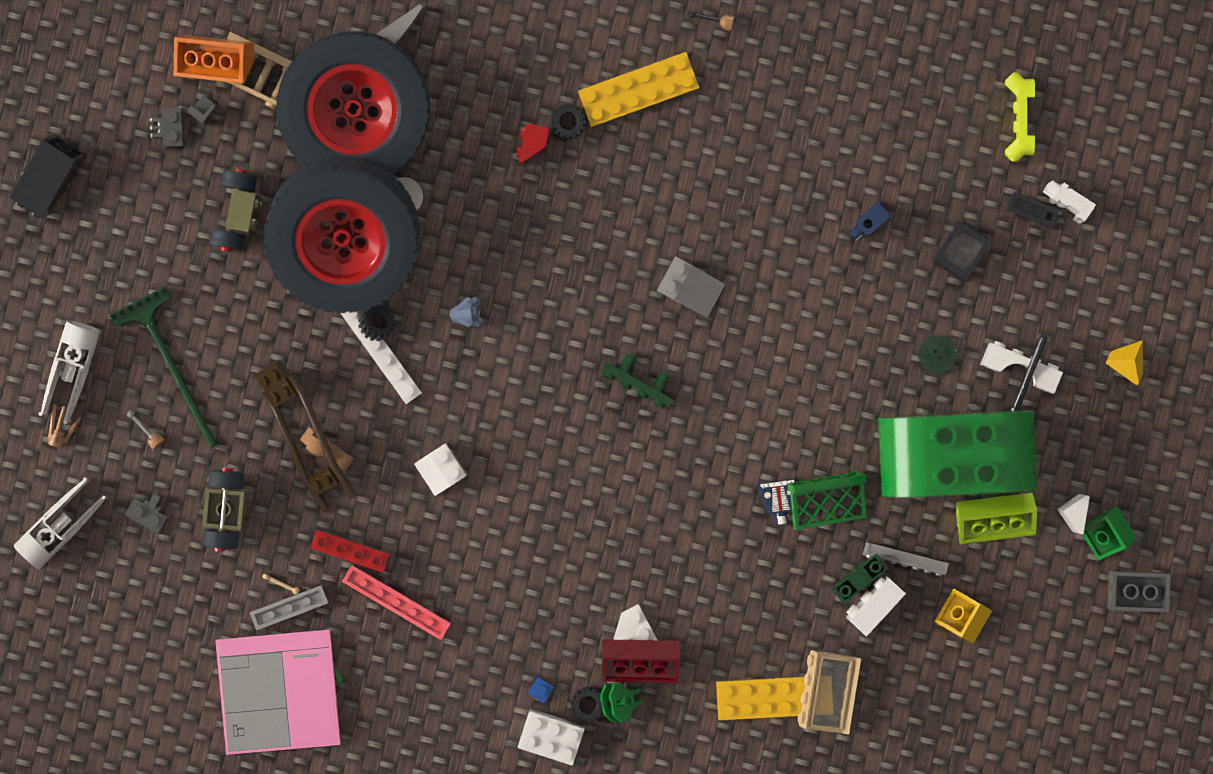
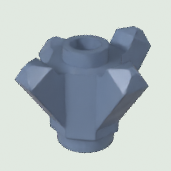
M467 297L458 306L451 308L450 318L452 322L461 323L468 327L471 325L477 327L482 325L483 321L479 317L480 310L478 307L480 299L477 297L472 299Z

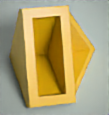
M1143 340L1111 351L1106 361L1107 365L1135 385L1139 384L1143 374Z

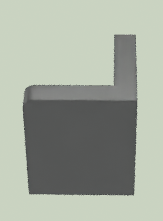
M202 96L194 107L191 105L187 112L205 125L218 109V106L207 97Z

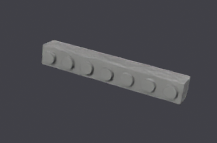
M866 542L863 553L868 558L877 553L883 561L889 560L891 564L901 563L900 566L903 567L912 566V569L915 570L924 569V572L931 573V571L936 572L935 575L938 576L946 575L949 565L947 562Z

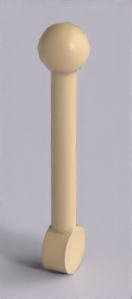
M267 574L263 575L264 579L291 590L295 595L300 593L298 587L293 588Z

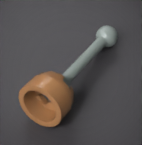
M134 411L127 412V416L132 418L149 436L148 444L153 450L163 444L165 439L157 433L151 434L136 418Z

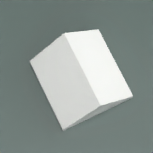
M1078 494L1057 509L1072 532L1084 533L1090 496Z

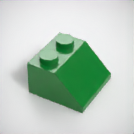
M1118 506L1101 513L1085 523L1084 533L1082 534L1098 560L1128 548L1137 539Z

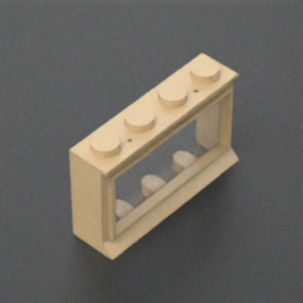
M811 650L807 658L808 671L804 677L805 690L801 696L802 709L798 714L800 727L849 735L861 658L852 655Z

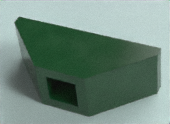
M876 553L848 572L832 590L840 601L845 604L889 568Z

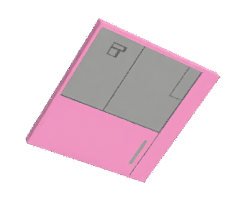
M330 629L216 640L226 755L341 744Z

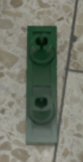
M626 354L619 368L607 362L605 363L601 371L604 373L603 376L611 381H614V379L621 383L620 386L627 390H635L638 392L637 395L645 400L647 398L654 401L653 404L661 409H664V407L668 409L673 399L662 393L670 378L669 376L660 372L654 384L648 386L629 374L636 360L634 356Z

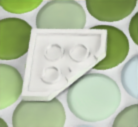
M639 604L621 613L613 639L657 640Z

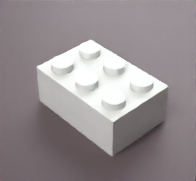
M885 575L883 577L879 576L872 584L874 587L870 591L866 590L859 598L861 601L857 605L853 604L846 612L848 614L846 618L865 636L878 625L906 594Z
M530 708L518 748L573 766L585 726Z

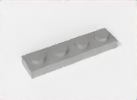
M320 585L250 612L256 630H259L329 602L323 586Z

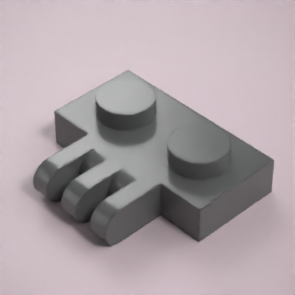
M162 108V118H149L150 123L157 122V126H150V130H157L158 132L151 133L150 138H163V147H184L182 108Z

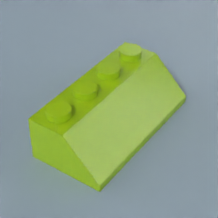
M1033 493L956 502V518L960 544L1036 535L1037 507Z

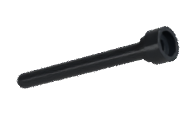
M1042 334L1040 336L1015 402L1007 411L1022 410L1020 407L1043 352L1047 335Z

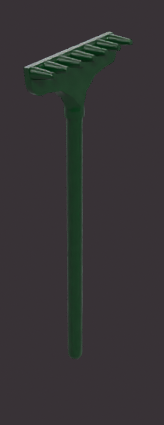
M161 287V289L110 314L109 316L115 325L133 321L147 328L207 443L211 448H215L216 441L156 329V310L163 302L170 298L167 287Z

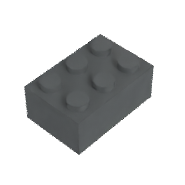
M1109 570L1107 608L1117 611L1169 613L1171 574L1166 572Z

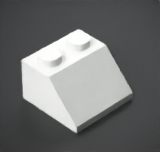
M447 443L414 464L435 496L467 476Z

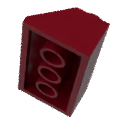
M602 640V682L678 683L680 641Z

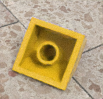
M953 588L934 622L974 644L992 610Z

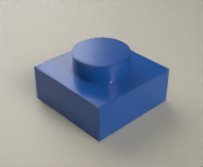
M538 676L528 694L545 703L554 686Z

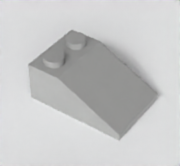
M675 256L657 292L708 318L725 284Z

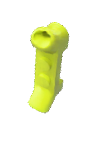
M1013 72L1005 80V85L1016 95V102L1013 104V112L1016 113V121L1013 123L1016 140L1005 150V155L1012 162H1018L1024 155L1033 156L1035 151V136H1027V99L1035 97L1034 79H1024L1018 72Z

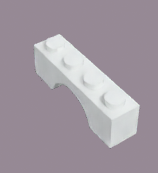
M995 341L994 344H988L980 364L997 372H1001L1011 364H1020L1028 368L1032 356H1030V359L1024 357L1023 352L1017 349L1007 350L1005 349L1006 345ZM1039 359L1032 377L1033 386L1054 394L1063 372L1058 371L1059 367L1048 363L1046 366L1041 364V359Z

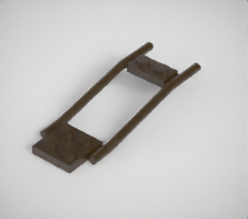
M281 360L256 373L255 377L264 389L261 394L272 409L300 476L323 513L330 508L320 493L339 483L342 484L351 499L356 497L357 493L337 464L305 389L296 375L290 376ZM297 394L302 401L330 465L310 477L278 405Z

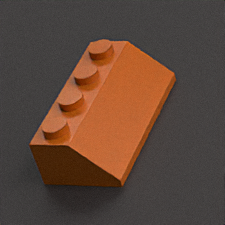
M188 35L174 37V76L245 83L254 63V42Z

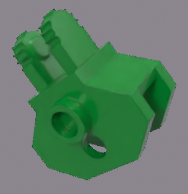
M622 683L605 684L600 694L604 716L611 722L629 721L633 709L644 704L642 699L634 700V695L639 694L641 688L628 690Z

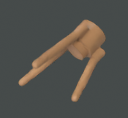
M53 404L48 444L62 448L64 443L68 444L69 438L78 426L81 418H77L67 435L64 436L65 432L60 429L66 407H62L57 427L54 429L56 404Z

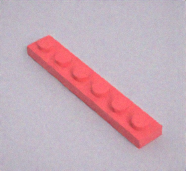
M351 565L342 580L343 583L440 640L451 624L449 621L354 565Z

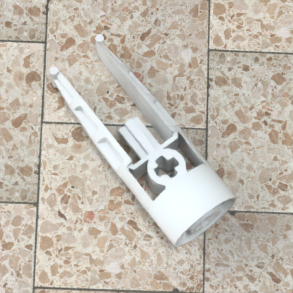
M66 321L50 372L42 411L39 412V416L47 413L63 362H66L61 377L63 381L72 383L77 366L80 367L63 421L64 424L71 422V416L84 386L101 332L99 329L75 321ZM65 343L69 344V347L64 352V356L61 357ZM73 350H76V353L79 354L77 357H74ZM85 350H89L86 363L80 362L85 357Z
M83 478L79 484L54 504L14 544L15 549L36 569L40 570L79 531L104 500H107V496H102L62 536L59 533L72 521L68 515L63 512L51 525L47 523L89 481L88 478ZM43 523L47 528L41 529L36 538L32 532ZM44 533H47V534L50 533V534H51V536H50L51 540H50V541H49V540H45V541L43 540V538H44L43 534H44ZM57 537L63 540L52 552L47 548V546L56 542Z

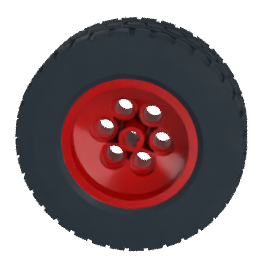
M345 31L331 34L315 41L302 50L285 71L279 85L276 101L277 123L283 141L290 153L303 166L310 162L312 164L313 161L321 158L324 160L326 157L336 156V158H339V156H349V158H352L353 156L362 158L363 161L366 159L374 162V165L377 166L378 164L385 168L386 172L389 171L394 174L405 166L419 149L425 137L430 119L429 91L425 78L416 62L403 48L380 35L362 31ZM345 84L352 85L353 92L351 94H346L343 91ZM363 88H370L372 90L370 98H365L362 95ZM331 99H338L341 103L340 108L334 109L330 104ZM352 103H356L359 107L356 112L350 110ZM369 107H377L379 110L378 115L371 116L368 112ZM338 117H344L347 120L345 127H340L337 124ZM357 121L365 122L366 129L364 131H359L356 128Z
M332 156L326 157L324 160L321 158L313 161L312 164L310 162L302 166L301 170L298 169L291 174V177L289 176L273 199L264 234L266 256L269 257L270 267L273 269L277 280L280 279V284L286 290L288 289L292 296L298 297L299 301L306 305L310 304L313 308L319 310L321 308L323 311L332 313L333 311H336V313L364 311L372 308V306L375 307L383 303L384 300L386 301L393 296L405 283L413 269L419 243L420 226L414 202L411 201L410 194L407 190H404L405 186L399 180H396V177L391 172H386V169L377 164L376 166L374 162L366 159L363 161L362 158L353 156L352 158H349V156H339V158ZM337 211H344L346 215L340 216L337 214ZM361 219L364 223L356 224L354 220ZM321 221H328L330 225L323 226ZM362 237L366 241L360 243L356 240V238ZM329 239L332 243L325 244L322 240ZM346 247L350 251L345 253L342 252L340 248Z

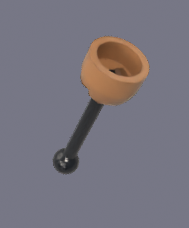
M689 11L688 13L690 18L697 17L720 22L723 29L732 31L735 18L733 15H724L719 19L697 14L694 11Z

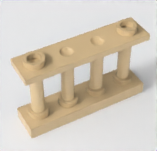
M232 32L227 37L228 40L251 42ZM254 43V60L259 55L266 58L264 61L266 64L254 89L244 86L243 83H227L267 101L265 105L276 110L279 85L292 61ZM278 64L283 67V73L271 98L260 92L272 67ZM217 81L223 85L225 83V81Z

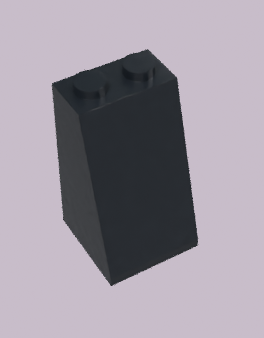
M56 134L41 140L10 198L19 207L30 210L31 214L37 218L48 216L80 168L87 154Z

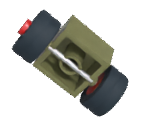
M242 169L223 171L221 186L233 189L225 227L227 229L226 231L212 229L211 245L221 247L220 250L232 252V249L243 251L246 235L233 231L253 234L254 230L257 231L259 219H256L257 211H261L262 200L256 194L247 193L255 191L257 176L247 174V171Z
M224 467L221 470H210L208 482L210 487L206 488L202 527L218 528V530H204L203 546L214 548L215 551L237 549L239 533L226 529H244L247 491L231 490L243 489L244 473L233 471V468Z

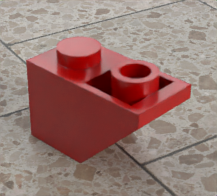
M527 123L526 128L522 127L520 139H523L522 147L518 146L516 158H519V163L528 161L546 149L549 128Z

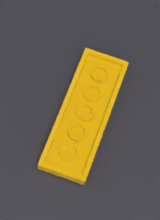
M684 52L579 90L578 93L590 126L594 127L697 90L699 86L688 55Z
M831 675L820 676L814 715L833 714ZM805 676L716 681L718 720L798 716L802 709L801 696L805 690Z

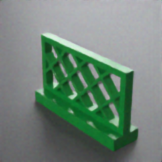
M856 471L787 483V488L791 495L794 530L867 518L864 492L866 474ZM858 485L859 492L854 498L848 492L853 486ZM835 489H840L843 493L836 501L830 495ZM817 492H822L825 496L818 504L813 500V497ZM804 495L807 497L802 507L797 504L796 496ZM846 495L852 499L847 508L840 504ZM828 498L835 503L829 512L822 507ZM810 501L817 505L811 515L805 511ZM855 503L860 506L861 514L853 515L850 512ZM839 506L844 512L841 517L836 518L832 514ZM820 509L827 514L822 521L814 518ZM804 512L809 518L804 524H799L798 518Z

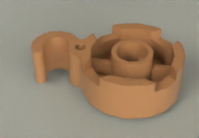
M308 427L300 440L307 445L306 449L313 455L327 460L314 429ZM326 437L337 464L342 470L346 471L354 458L350 454L345 453L336 444L332 445Z

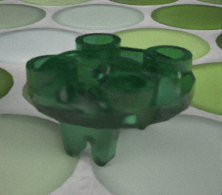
M940 335L925 339L918 350V357L922 367L932 373L948 371L954 365L957 357L953 342Z

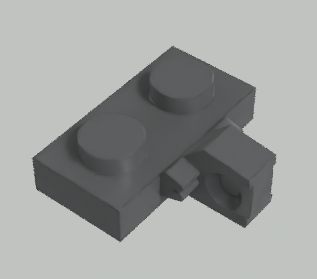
M156 493L153 494L150 501L146 499L144 503L134 498L125 513L127 517L157 534L160 533L168 519V516L159 512L161 508L158 504L162 496Z

